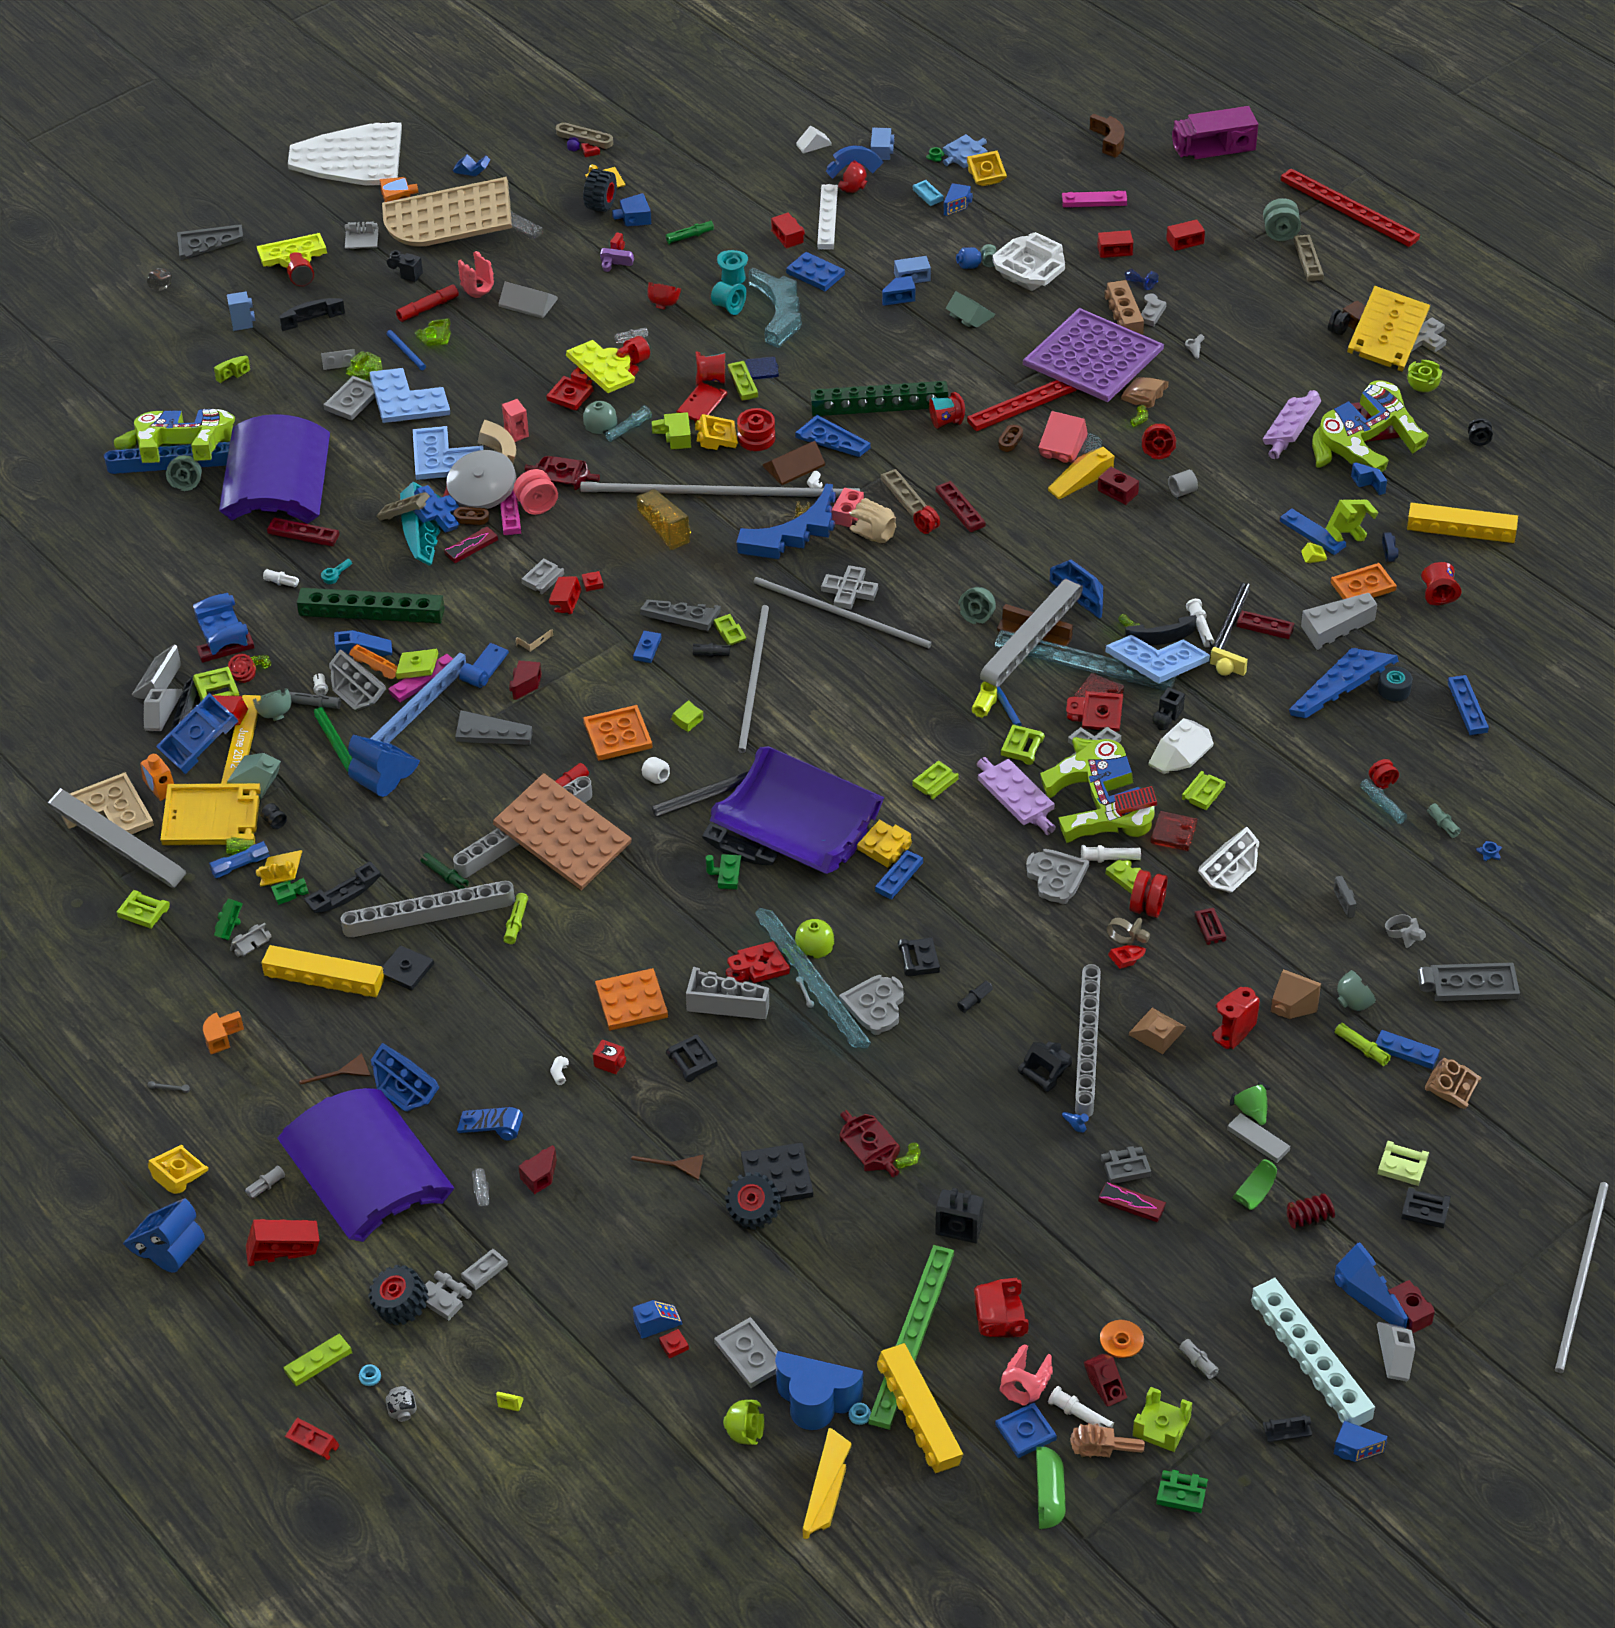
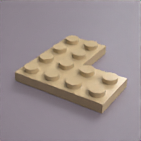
M126 772L70 793L103 816L105 815L107 819L130 834L154 826L151 816ZM62 816L68 829L77 826Z

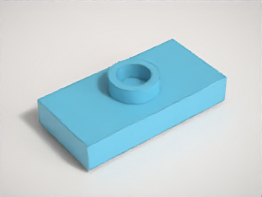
M927 180L913 185V191L930 206L944 201V196Z

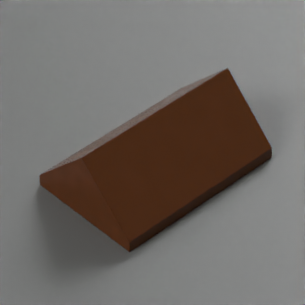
M816 441L805 444L763 464V467L781 485L825 466Z

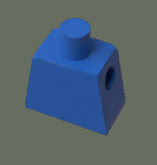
M644 193L620 200V209L612 210L613 219L623 218L625 226L652 224L651 211Z

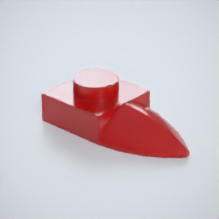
M1126 945L1111 949L1108 956L1121 969L1134 965L1136 960L1145 954L1146 949L1140 946Z

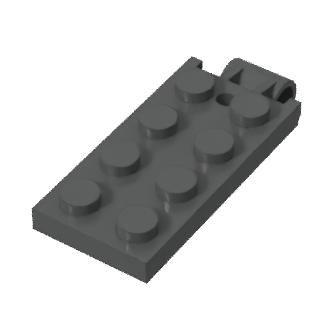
M1514 963L1431 965L1430 967H1421L1417 971L1420 990L1423 992L1435 991L1434 1001L1519 999L1520 996Z

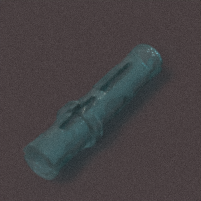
M1370 779L1362 781L1360 788L1370 796V800L1378 803L1398 824L1405 821L1407 814L1392 802L1381 788H1377Z

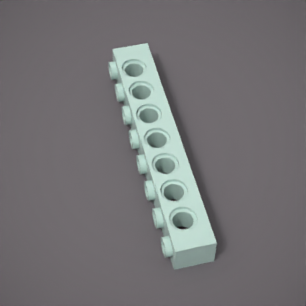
M1273 1278L1254 1287L1251 1298L1253 1307L1261 1312L1266 1324L1274 1329L1278 1340L1284 1342L1289 1354L1297 1359L1302 1371L1310 1376L1315 1388L1323 1393L1327 1404L1338 1413L1340 1421L1342 1423L1347 1421L1360 1426L1372 1420L1375 1410L1373 1403L1277 1279Z

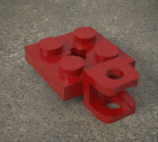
M577 367L571 373V378L563 376L546 395L547 401L577 410L593 392L592 380H588L589 376L586 373L580 374L583 371Z
M1086 691L1085 697H1070L1067 699V719L1082 722V728L1103 730L1109 727L1113 731H1120L1123 694ZM1101 708H1105V711L1108 712L1104 715H1100V713H1098L1097 711H1100Z
M774 941L738 950L737 955L731 956L727 960L730 966L726 969L727 977L735 978L739 983L749 981V977L753 983L790 973V967ZM737 973L739 976L735 977L732 974Z

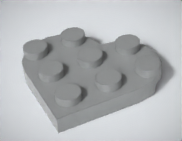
M1043 849V852L1036 854L1034 852L1031 853L1026 863L1028 878L1038 881L1039 896L1060 904H1066L1073 897L1089 867L1088 860L1049 849Z
M882 975L874 976L839 995V1001L863 1027L870 1030L874 1035L890 1030L899 1023L898 1005L904 1000L903 985L893 976L892 979L882 977Z

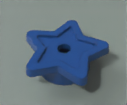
M1486 841L1483 847L1477 848V852L1483 855L1484 861L1491 858L1499 860L1501 857L1498 852L1502 847L1494 842Z

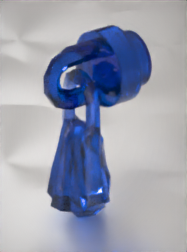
M1133 269L1125 272L1126 280L1142 282L1143 287L1147 290H1151L1159 280V275L1153 271L1147 273L1145 279Z

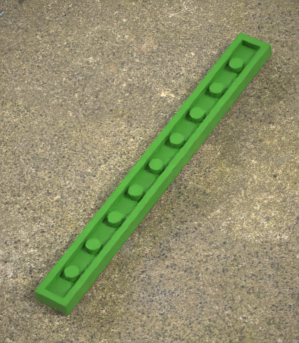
M933 1245L896 1344L897 1346L905 1343L914 1362L954 1256V1250ZM884 1377L869 1417V1424L890 1430L898 1406L896 1397L888 1389L887 1380Z

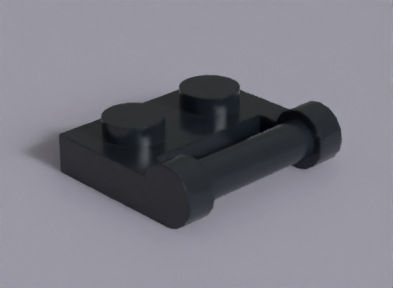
M932 937L910 941L901 939L898 941L897 944L902 953L906 976L940 972ZM909 950H914L918 966L912 964Z
M698 1034L666 1050V1055L673 1059L679 1067L686 1082H691L696 1076L718 1066L716 1058ZM684 1052L694 1067L689 1069L679 1053Z
M1409 1187L1401 1219L1444 1229L1451 1196H1438Z

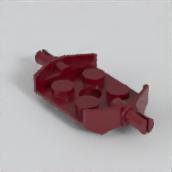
M544 456L535 466L527 464L525 466V472L533 469L543 470L547 473L551 482L572 484L575 490L581 487V482L589 480L599 482L600 474H591L586 462L581 460Z
M845 1110V1113L843 1111L840 1116L845 1120L846 1124L839 1134L840 1142L843 1140L864 1164V1171L885 1169L892 1177L897 1176L899 1171L895 1168L893 1162L900 1153L898 1143L874 1116L864 1114L859 1117H852L847 1110ZM872 1137L874 1140L866 1141L865 1138Z

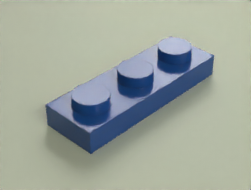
M906 850L875 886V892L892 900L923 864V857Z
M1381 1030L1376 1040L1377 1047L1389 1055L1433 1069L1440 1053V1049Z

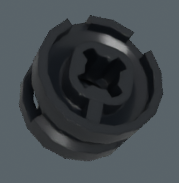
M1339 309L1334 310L1328 323V331H1335L1338 335H1343L1350 322V313H1342Z
M1478 418L1469 423L1467 430L1472 444L1483 446L1491 442L1493 431L1490 421Z

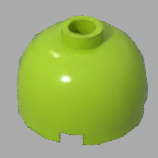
M1421 360V363H1416L1415 361L1409 365L1407 379L1414 390L1423 393L1430 392L1439 386L1443 371L1433 361Z
M810 919L798 927L795 934V947L801 955L821 958L832 951L834 933L825 921Z
M741 1400L734 1403L724 1417L723 1423L728 1435L739 1444L756 1445L758 1443L756 1439H761L763 1435L764 1414H759L758 1407H761V1404L757 1400Z

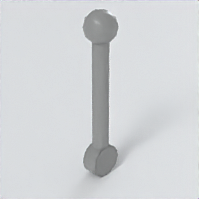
M798 976L796 978V983L800 985L804 993V996L807 1000V1007L812 1008L814 1006V1002L810 1000V997L803 984L804 978L802 976Z

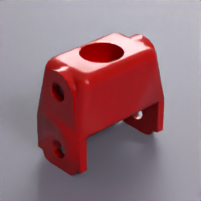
M1239 987L1216 1004L1217 1011L1223 1015L1222 1025L1212 1033V1036H1214L1215 1042L1226 1049H1234L1257 1023L1260 999L1255 995L1254 990L1249 987ZM1226 1036L1229 1040H1223L1222 1037Z
M1017 1278L1000 1279L978 1285L974 1288L975 1308L981 1335L1011 1338L1021 1337L1028 1333L1029 1323L1025 1319L1023 1305L1018 1296L1021 1294L1022 1288L1020 1280H1017Z

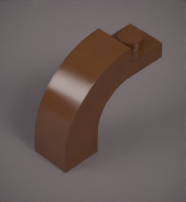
M1093 113L1090 116L1089 130L1106 136L1103 139L1102 153L1116 158L1124 148L1125 130L1123 125L1112 116L1106 119Z

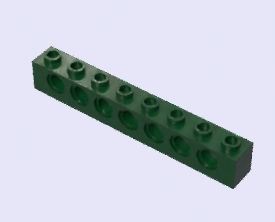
M947 381L810 390L812 417L816 415L828 416L929 409L930 398H948Z
M301 588L297 600L299 616L441 623L445 609L443 595Z

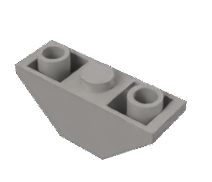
M182 689L150 690L144 701L145 731H162L183 692Z
M1378 1322L1377 1329L1387 1378L1408 1381L1415 1352L1412 1330L1398 1325Z

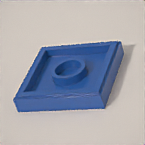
M1034 1402L995 1421L996 1427L1017 1458L1035 1451L1036 1447H1043L1057 1440V1435Z

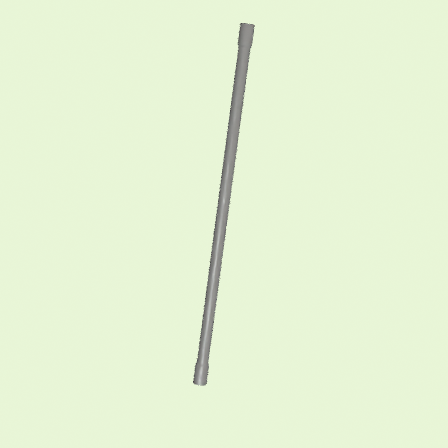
M581 482V492L594 493L630 492L820 497L824 489ZM848 488V489L860 491V488ZM833 489V492H836V497L839 498L843 489Z

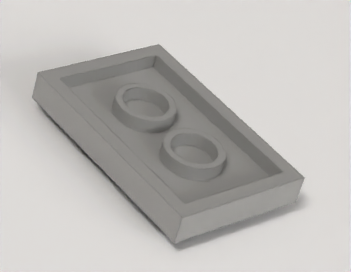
M352 376L323 404L324 410L353 420L375 398L372 383Z
M751 1317L714 1338L717 1347L750 1388L776 1374L775 1358L778 1350Z

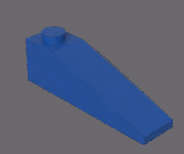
M1360 1242L1357 1243L1336 1265L1334 1276L1336 1284L1342 1287L1348 1295L1388 1323L1406 1328L1408 1321L1406 1313L1395 1295L1388 1293L1385 1284L1387 1281L1384 1276H1378L1373 1267L1376 1263Z

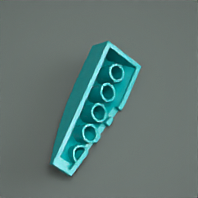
M412 482L400 493V500L414 496L415 490L422 486ZM413 510L401 514L403 531L415 559L430 566L435 553L434 547L438 541L436 538L440 533L439 524L435 519L423 523Z

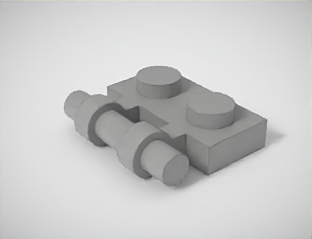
M437 1271L434 1274V1278L439 1282L434 1284L429 1280L425 1284L428 1289L427 1295L429 1296L428 1301L425 1303L428 1308L449 1321L463 1307L462 1301L459 1299L462 1296L469 1299L472 1292L467 1289L465 1284L454 1281L449 1274ZM449 1287L454 1291L450 1294L445 1289Z

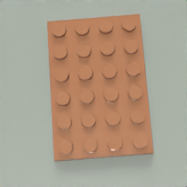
M544 773L493 820V825L580 890L586 887L632 840L631 837Z

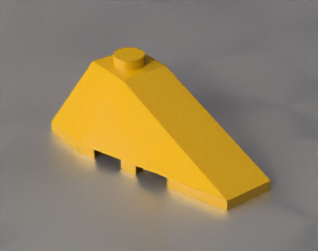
M1101 447L1078 457L1048 487V491L1057 499H1061L1098 480V477L1109 467L1114 468V455L1106 448Z

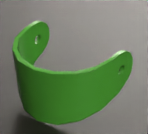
M1267 1159L1262 1160L1232 1199L1247 1209L1253 1210L1261 1203L1271 1189L1277 1174L1276 1166Z

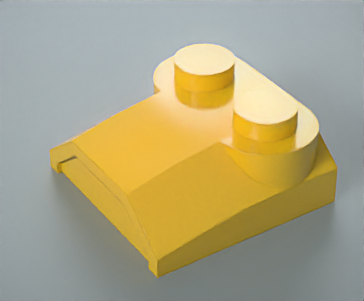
M998 151L967 156L968 171L972 174L976 184L986 186L999 183L1007 178Z
M183 1145L149 1160L148 1163L152 1177L166 1190L174 1194L183 1192L186 1189L187 1183L208 1171V1167L188 1152Z

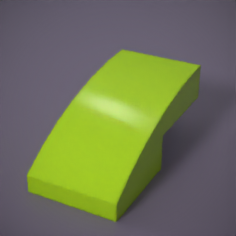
M731 614L714 619V626L728 645L746 640L740 625L735 623Z

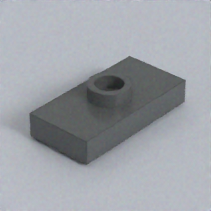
M1337 876L1333 890L1348 918L1355 917L1356 902L1354 900V893L1352 890H1349L1343 876Z

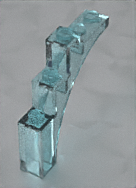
M752 268L749 270V284L765 293L776 309L772 321L765 328V342L779 348L802 327L801 313L798 312L799 297L796 296L797 281L786 276H782L779 279Z

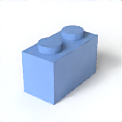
M872 128L871 150L882 160H890L894 144V135H891V128Z
M927 256L894 260V274L896 278L912 276L914 283L931 281V267Z
M247 291L227 294L233 331L253 328L252 321H255L254 311H250L253 305L252 299L247 296Z

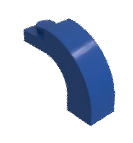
M848 146L833 154L836 161H832L827 166L826 172L833 179L846 165L855 160L863 164L873 174L884 162L875 152L866 147Z

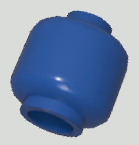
M974 247L961 248L959 254L956 255V262L959 263L962 269H975L982 260L980 251Z

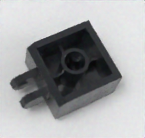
M954 1187L950 1191L942 1189L936 1207L935 1235L977 1244L983 1225L984 1198L971 1195V1191L967 1190L964 1194L958 1193V1188Z

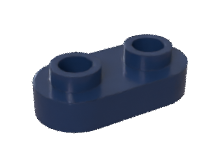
M1391 532L1383 533L1382 547L1386 562H1395V559L1398 558V548H1395V536H1392Z

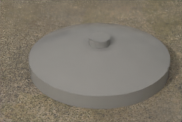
M492 450L475 451L463 456L451 467L446 481L447 489L450 496L461 507L488 509L500 504L512 493L516 482V472L512 462L504 454Z

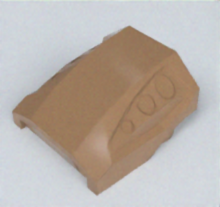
M1138 377L1127 387L1121 399L1134 405L1141 404L1143 407L1151 408L1154 406L1155 400L1163 396V391L1168 388V381Z
M1443 1058L1432 1071L1425 1085V1090L1431 1091L1440 1098L1465 1109L1469 1105L1468 1101L1475 1087L1482 1078L1466 1066L1459 1065L1455 1060Z

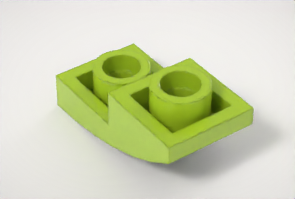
M246 355L227 360L214 367L216 381L219 383L233 375L238 378L250 370L249 359Z

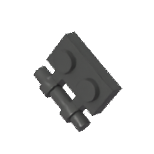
M1130 1146L1126 1147V1150H1110L1108 1153L1101 1154L1102 1163L1107 1162L1105 1163V1171L1109 1182L1112 1184L1151 1177V1169L1146 1155H1143L1142 1147L1134 1148Z

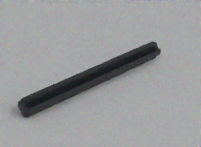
M1241 583L1213 647L1224 649L1249 593V583Z
M749 771L653 805L652 811L655 816H659L736 788L742 783Z

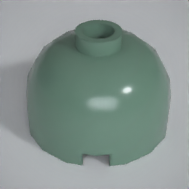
M604 401L590 403L583 413V424L586 430L595 434H603V431L606 430L608 432L612 431L617 425L616 411L612 405Z
M187 455L177 456L171 460L166 470L167 481L172 487H177L181 491L195 488L202 474L198 461H194L193 457Z
M983 587L968 589L961 595L958 602L961 608V615L972 624H976V622L985 623L992 617L996 609L993 594Z
M287 688L284 693H281V690H277L260 696L261 699L259 701L256 698L253 699L257 712L264 718H273V721L284 718L283 714L289 711L292 702Z
M1352 970L1339 980L1337 992L1340 997L1337 1000L1344 1008L1348 1006L1355 1011L1365 1010L1373 1005L1376 999L1368 986H1365L1361 982L1362 979Z

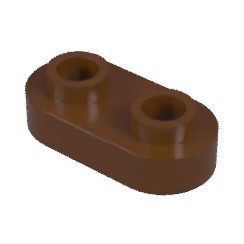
M1009 425L1000 436L998 447L1005 452L1014 450L1023 437L1022 427L1019 425Z
M458 507L454 511V517L461 524L483 525L489 521V512L485 508Z

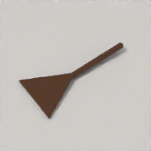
M361 1053L340 1070L301 1080L299 1084L340 1074L370 1077L371 1075Z
M704 1154L673 1162L632 1156L631 1159L675 1166L699 1181Z

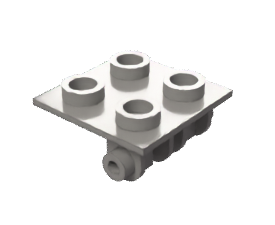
M374 221L366 222V227L364 222H362V227H360V222L357 223V226L356 222L345 224V249L377 248L378 224L374 223Z

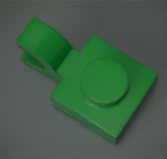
M304 878L292 884L290 881H285L271 887L278 905L296 899V894L305 895L309 893Z

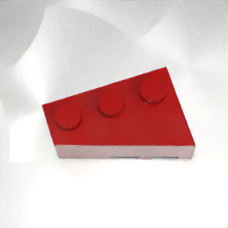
M253 1220L246 1243L248 1266L255 1265L254 1262L268 1259V1263L275 1262V1258L288 1256V1259L316 1254L319 1244L317 1221Z

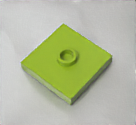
M430 649L402 653L396 670L397 679L432 675L439 654L438 650Z

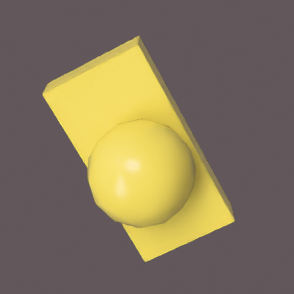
M1213 647L1210 664L1216 666V670L1220 675L1227 676L1232 672L1242 676L1245 675L1248 659Z

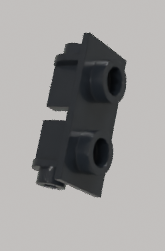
M1302 1414L1300 1417L1274 1421L1269 1419V1422H1263L1268 1442L1312 1436L1309 1426L1311 1425V1418L1305 1414Z

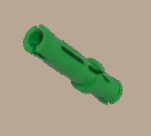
M711 220L702 224L696 223L691 227L665 234L666 241L670 244L692 236L698 237L703 233L714 231V225Z

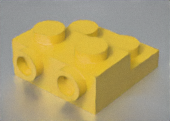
M702 414L700 420L696 421L695 430L699 431L697 442H700L701 447L715 450L718 449L719 445L736 448L738 441L733 420Z
M879 819L857 844V849L889 868L892 863H896L899 860L901 853L904 850H908L911 846V833L896 824L894 827H891Z

